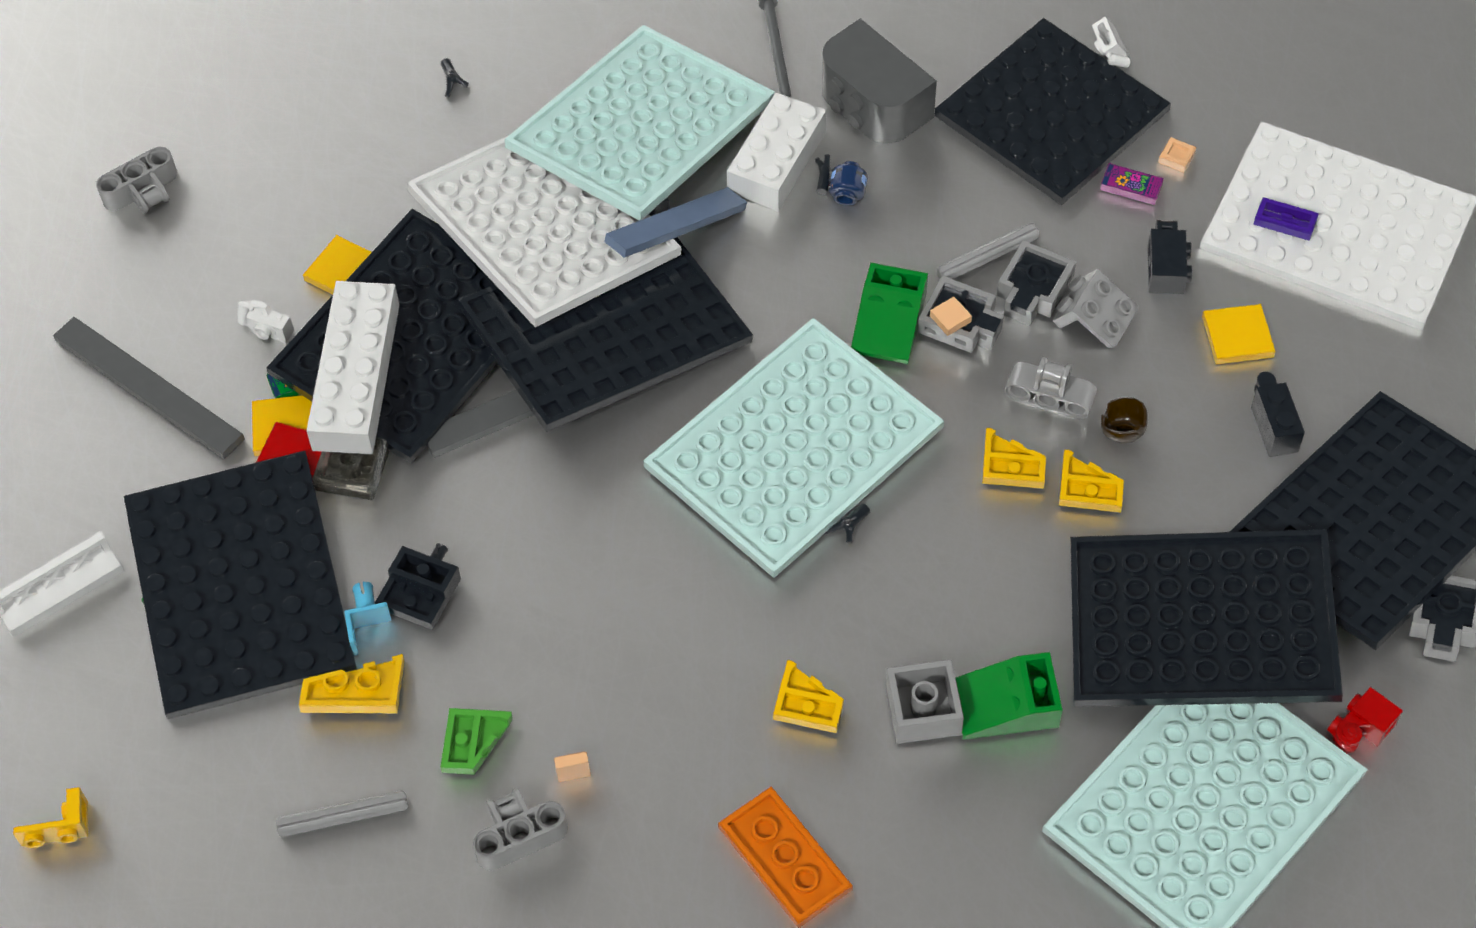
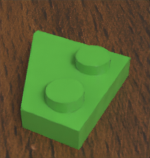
M449 708L440 767L442 773L475 775L512 723V712Z

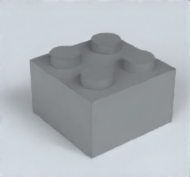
M952 660L887 668L886 690L897 744L961 735L963 713Z

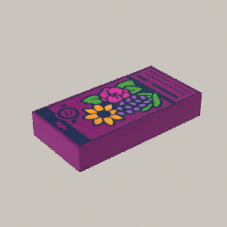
M1109 163L1100 190L1155 205L1164 178Z

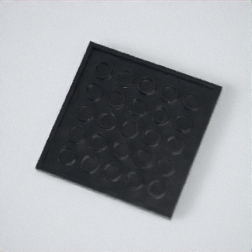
M1042 18L937 106L934 116L1062 206L1170 110L1171 103L1118 67L1109 65L1105 58L1045 18Z

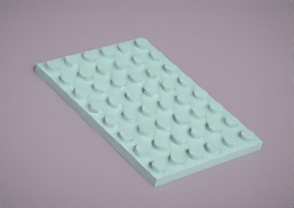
M642 25L506 137L505 148L640 221L765 110L775 91Z
M812 318L644 459L643 464L645 469L775 578L826 533L831 526L835 525L944 428V420L816 319Z
M1279 703L1155 705L1043 826L1042 832L1161 928H1233L1365 776L1368 769Z

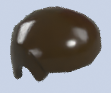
M1131 397L1111 400L1107 404L1105 414L1101 415L1102 432L1108 439L1116 443L1134 442L1143 436L1148 424V414L1144 403Z

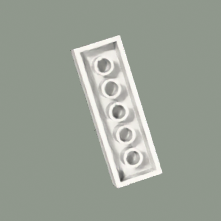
M336 281L307 426V434L312 451L373 454L399 310L395 284Z

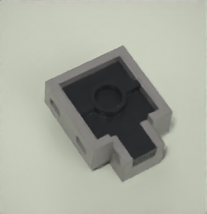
M1023 240L998 281L997 296L1006 300L1003 315L1028 326L1032 324L1037 313L1051 317L1074 277L1076 261Z
M941 276L918 319L917 333L970 353L973 352L976 345L991 350L1002 330L1004 315L994 311L996 295ZM955 297L972 315V322L947 336L930 317V310Z
M1450 576L1413 613L1409 636L1425 639L1423 656L1456 662L1460 646L1476 647V580Z

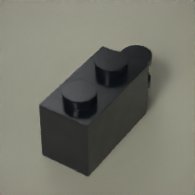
M1156 220L1155 229L1150 230L1147 245L1148 293L1184 294L1186 283H1191L1192 265H1187V259L1190 260L1191 242H1186V230H1178L1177 221Z
M1261 372L1257 377V383L1254 387L1255 395L1251 409L1268 456L1274 457L1299 452L1305 431L1287 383L1277 384L1276 378L1272 373Z

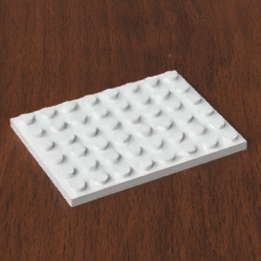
M1261 121L1201 241L1200 249L1423 330L1476 206V196ZM1262 197L1319 213L1310 241L1253 225Z
M505 138L407 182L408 192L534 327L681 255V246L674 239L623 258L604 242L606 233L639 220L505 148Z

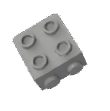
M1098 269L1085 276H1077L1069 286L1071 291L1068 296L1064 297L1057 305L1056 309L1058 312L1053 322L1059 328H1063L1078 320L1108 348L1117 346L1138 310L1137 304Z

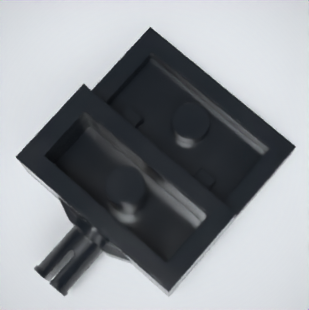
M437 543L432 554L429 556L402 546L388 569L389 579L376 599L375 604L386 602L390 614L433 630L461 580L458 566L442 561L448 552V548L443 544L441 546L440 543Z

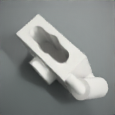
M1105 16L1092 25L1098 39L1094 42L1095 47L1102 56H1107L1109 65L1127 68L1130 65V55L1126 46L1121 41L1116 27Z
M254 299L250 303L246 301L238 303V324L249 327L250 331L261 339L272 338L284 343L288 341L294 331L290 316L273 311L268 304Z

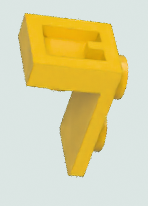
M80 787L66 789V802L61 804L63 820L14 827L13 835L19 844L28 848H38L43 846L44 843L57 841L71 843L75 842L78 838L88 837V800Z

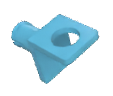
M363 582L364 594L362 593L360 583L352 587L356 608L344 611L349 643L354 656L359 655L355 635L356 628L391 621L388 604L386 602L375 604L373 585L370 582Z

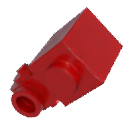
M1370 687L1363 696L1357 693L1346 708L1350 712L1345 718L1338 715L1332 721L1327 731L1333 736L1332 743L1346 754L1356 751L1362 736L1378 747L1397 725L1403 710Z

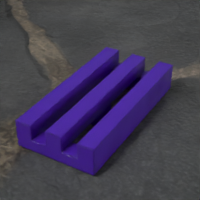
M1262 197L1253 225L1310 241L1319 213Z

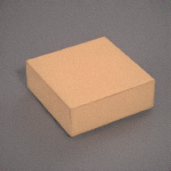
M1170 137L1159 156L1158 163L1184 173L1194 157L1197 147Z
M955 297L930 310V317L947 336L972 322V315Z
M585 751L554 758L558 782L591 776L587 752Z

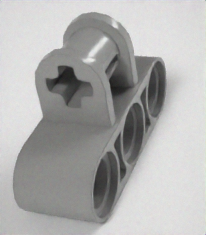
M155 147L99 177L96 187L106 209L115 211L135 202L143 214L149 212V208L162 201L165 203L170 201L164 186L176 178L177 169L170 150L165 147Z
M1042 357L1039 366L1026 362L1016 363L1005 387V394L1017 402L1080 420L1088 417L1097 388L1087 380L1071 376L1072 365H1059L1049 362L1046 357Z
M515 788L510 795L496 801L491 799L486 801L495 825L479 832L474 838L473 847L477 861L482 868L486 870L499 869L563 839L568 829L564 809L557 802L549 801L528 810L519 789ZM551 818L559 820L558 823L552 826L544 824L545 821ZM517 833H528L524 839L517 840L513 838ZM488 846L498 847L496 851L490 854L482 852Z

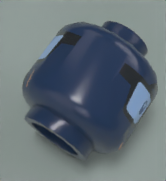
M846 161L844 164L834 167L828 188L834 201L841 205L850 206L862 200L868 181L867 172L858 163L853 161Z

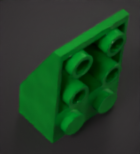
M870 262L851 348L863 356L908 364L918 329V319L922 313L927 294L928 273Z
M1050 652L1016 656L955 677L963 713L962 740L1053 729L1060 726L1063 709Z

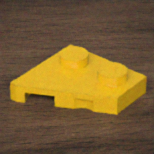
M986 428L982 484L1044 489L1046 456L1035 450L1025 448L1023 444L1013 439L1009 442L995 435L996 430Z
M1064 449L1059 506L1121 513L1124 480L1112 473L1104 472L1101 467L1092 462H1089L1087 465L1073 457L1074 452Z
M787 660L773 712V720L837 733L844 699L834 691L826 689L822 682L815 677H808L800 671L795 662Z

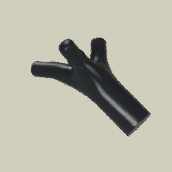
M449 58L443 59L441 66L446 76L447 86L445 97L449 98L455 83H459L464 87H468L469 83L457 74Z
M825 154L824 163L820 158L815 159L819 167V180L816 192L820 195L828 193L833 169H830L829 154Z
M861 504L847 517L841 518L840 522L831 526L825 534L845 530L846 543L851 544L855 527L870 514L869 507L866 504Z

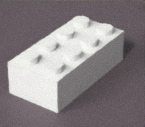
M775 92L728 168L727 187L743 199L779 212L826 133V110Z

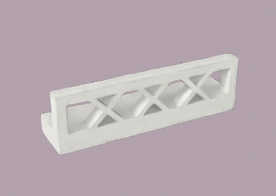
M100 531L0 590V618L14 638L124 572V569ZM98 545L101 546V547L98 548L97 550H95V551H93L92 553L88 554V552H89L90 550H92L93 548L97 547ZM70 563V565H69L68 567H66V568L63 569V570H60L61 567H63V566H65L66 564ZM39 580H42L41 583L32 587L34 583L38 582ZM11 597H14L11 601L1 606L2 602L6 601Z

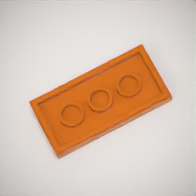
M772 786L718 823V828L798 928L853 890V885Z

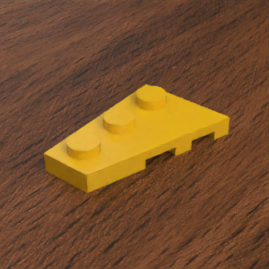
M403 654L392 656V661L376 665L375 661L363 664L361 669L349 672L341 669L303 679L299 701L300 712L397 713L405 662Z

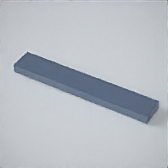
M726 187L608 232L604 242L625 258L745 211L747 202L730 188Z

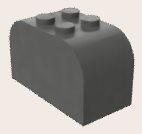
M861 18L826 42L822 52V95L832 110L846 118L854 129H859L864 135L876 142L895 143L905 139L934 118L937 80Z

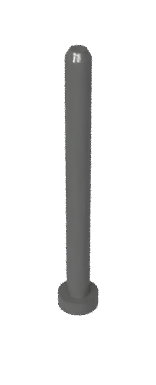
M758 0L759 7L765 13L779 93L791 97L775 7L778 2L777 0Z

